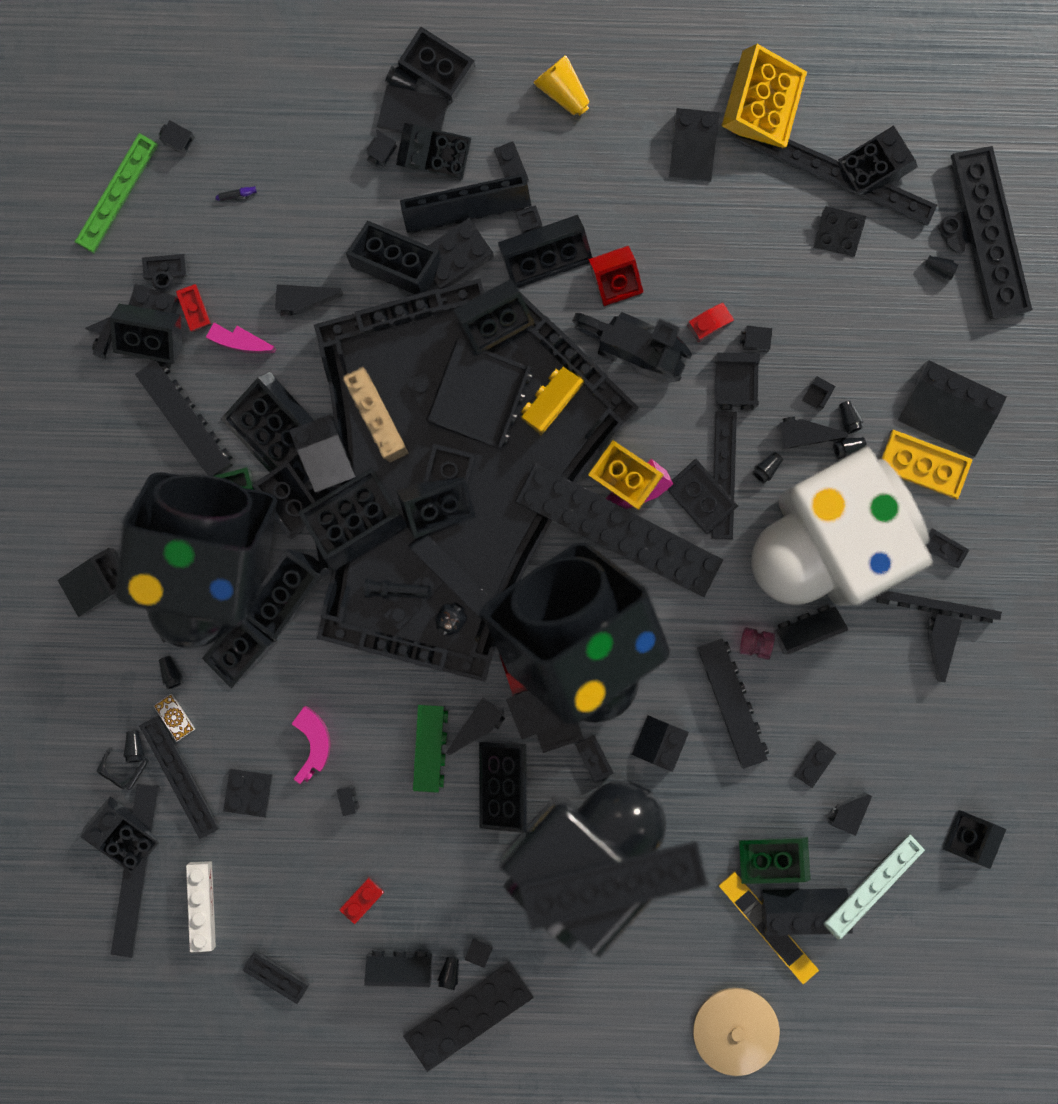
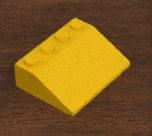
M759 44L743 50L721 126L739 136L786 148L807 72Z

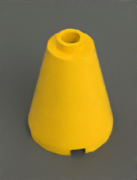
M566 55L533 82L536 87L573 116L575 114L580 116L589 109L587 104L590 101Z

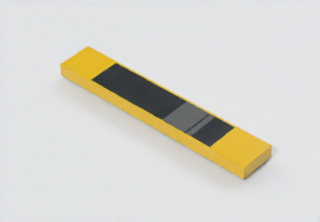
M735 871L718 885L802 984L806 983L819 971L789 935L767 936L762 933V903L746 884H742L741 878Z

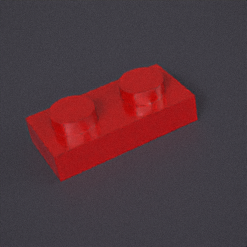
M196 284L176 291L191 332L212 325Z
M368 878L339 911L355 925L381 897L384 891Z

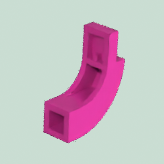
M304 706L292 722V725L306 735L310 743L309 758L294 778L299 784H302L304 780L307 783L315 773L312 770L313 768L319 772L324 769L331 747L330 736L325 723L317 713L308 706Z

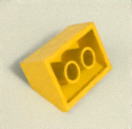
M564 367L560 371L558 369L554 370L548 378L551 382L546 387L542 385L535 394L537 399L532 404L528 402L521 411L523 413L521 419L540 435L546 431L583 386V380Z

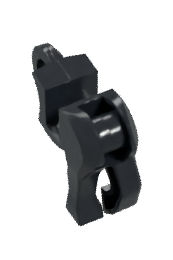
M577 312L572 319L577 330L600 340L598 355L616 362L617 358L635 365V371L661 382L671 383L680 381L682 378L681 374L686 366L682 358L690 359L692 356L687 345L677 336L680 327L662 319H658L656 326L623 312L619 316H614L610 324Z

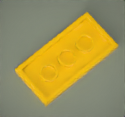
M896 430L891 431L881 457L894 469L900 479L956 500L959 498L973 459Z

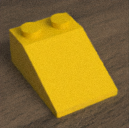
M612 440L588 475L597 483L639 510L664 474Z

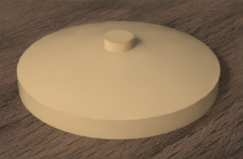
M727 988L712 994L702 1003L694 1019L693 1038L700 1056L711 1068L726 1075H748L761 1069L770 1061L779 1043L780 1029L774 1010L762 996L748 989Z

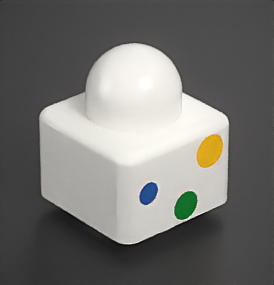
M868 447L861 449L783 492L779 497V507L784 517L769 525L760 534L754 545L751 558L752 571L760 588L773 599L792 605L806 604L826 594L836 605H859L933 564L925 547L929 543L928 532L912 496L894 469L883 459L877 461L875 455Z

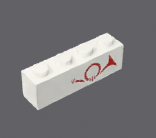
M212 861L190 862L186 865L190 952L212 951L216 947Z

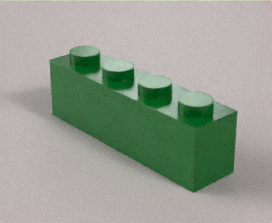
M418 705L413 791L439 793L440 788H444L445 775H441V766H445L446 753H442V745L447 744V732H443L444 723H448V711L445 710V706Z

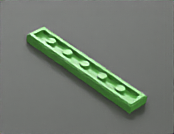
M140 133L138 134L75 240L76 244L93 254L96 252L157 149L158 144Z

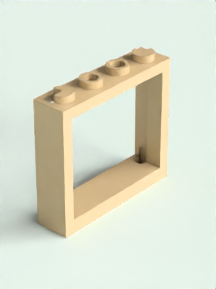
M361 368L344 377L383 457L391 463L408 454L388 411L365 369Z

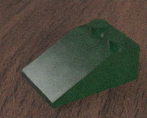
M808 837L739 840L742 884L800 883L811 880Z

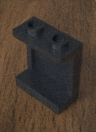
M717 353L715 355L714 406H720L719 410H732V407H741L743 411H752L754 407L759 405L758 365L760 363V354Z

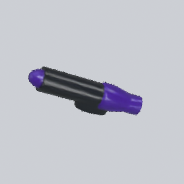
M256 186L218 193L215 199L220 202L231 199L248 198L247 196L257 193Z

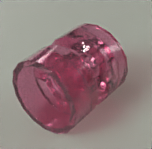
M745 627L741 638L739 654L748 656L756 654L757 658L770 660L775 633L766 631L758 633L757 629Z

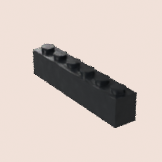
M524 173L400 200L406 232L408 233L419 232L422 229L432 227L438 228L450 223H460L468 218L480 219L492 214L522 210L531 206V200Z
M154 360L137 372L135 376L206 474L216 476L223 473L234 465L231 462L233 456L226 447L224 449L218 444L221 441L214 431L210 432L205 426L208 424L207 420L201 413L197 415L194 411L195 404L189 396L185 398L181 393L183 387L176 379L172 380L168 374L171 371L164 362L160 364V362Z
M723 638L697 647L741 768L745 769L768 760L766 757L769 754L765 742L761 743L759 734H762L758 722H753L751 714H754V710L750 701L746 703L743 695L747 693L742 681H738L736 676L739 673L735 661L731 662L729 654L732 652L728 641L724 642Z

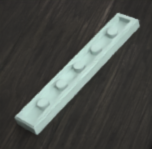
M911 834L902 840L823 923L837 940H840L925 851Z

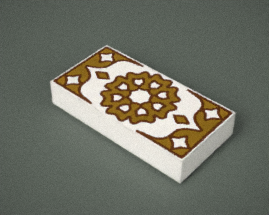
M173 694L153 705L176 741H179L195 730V727Z

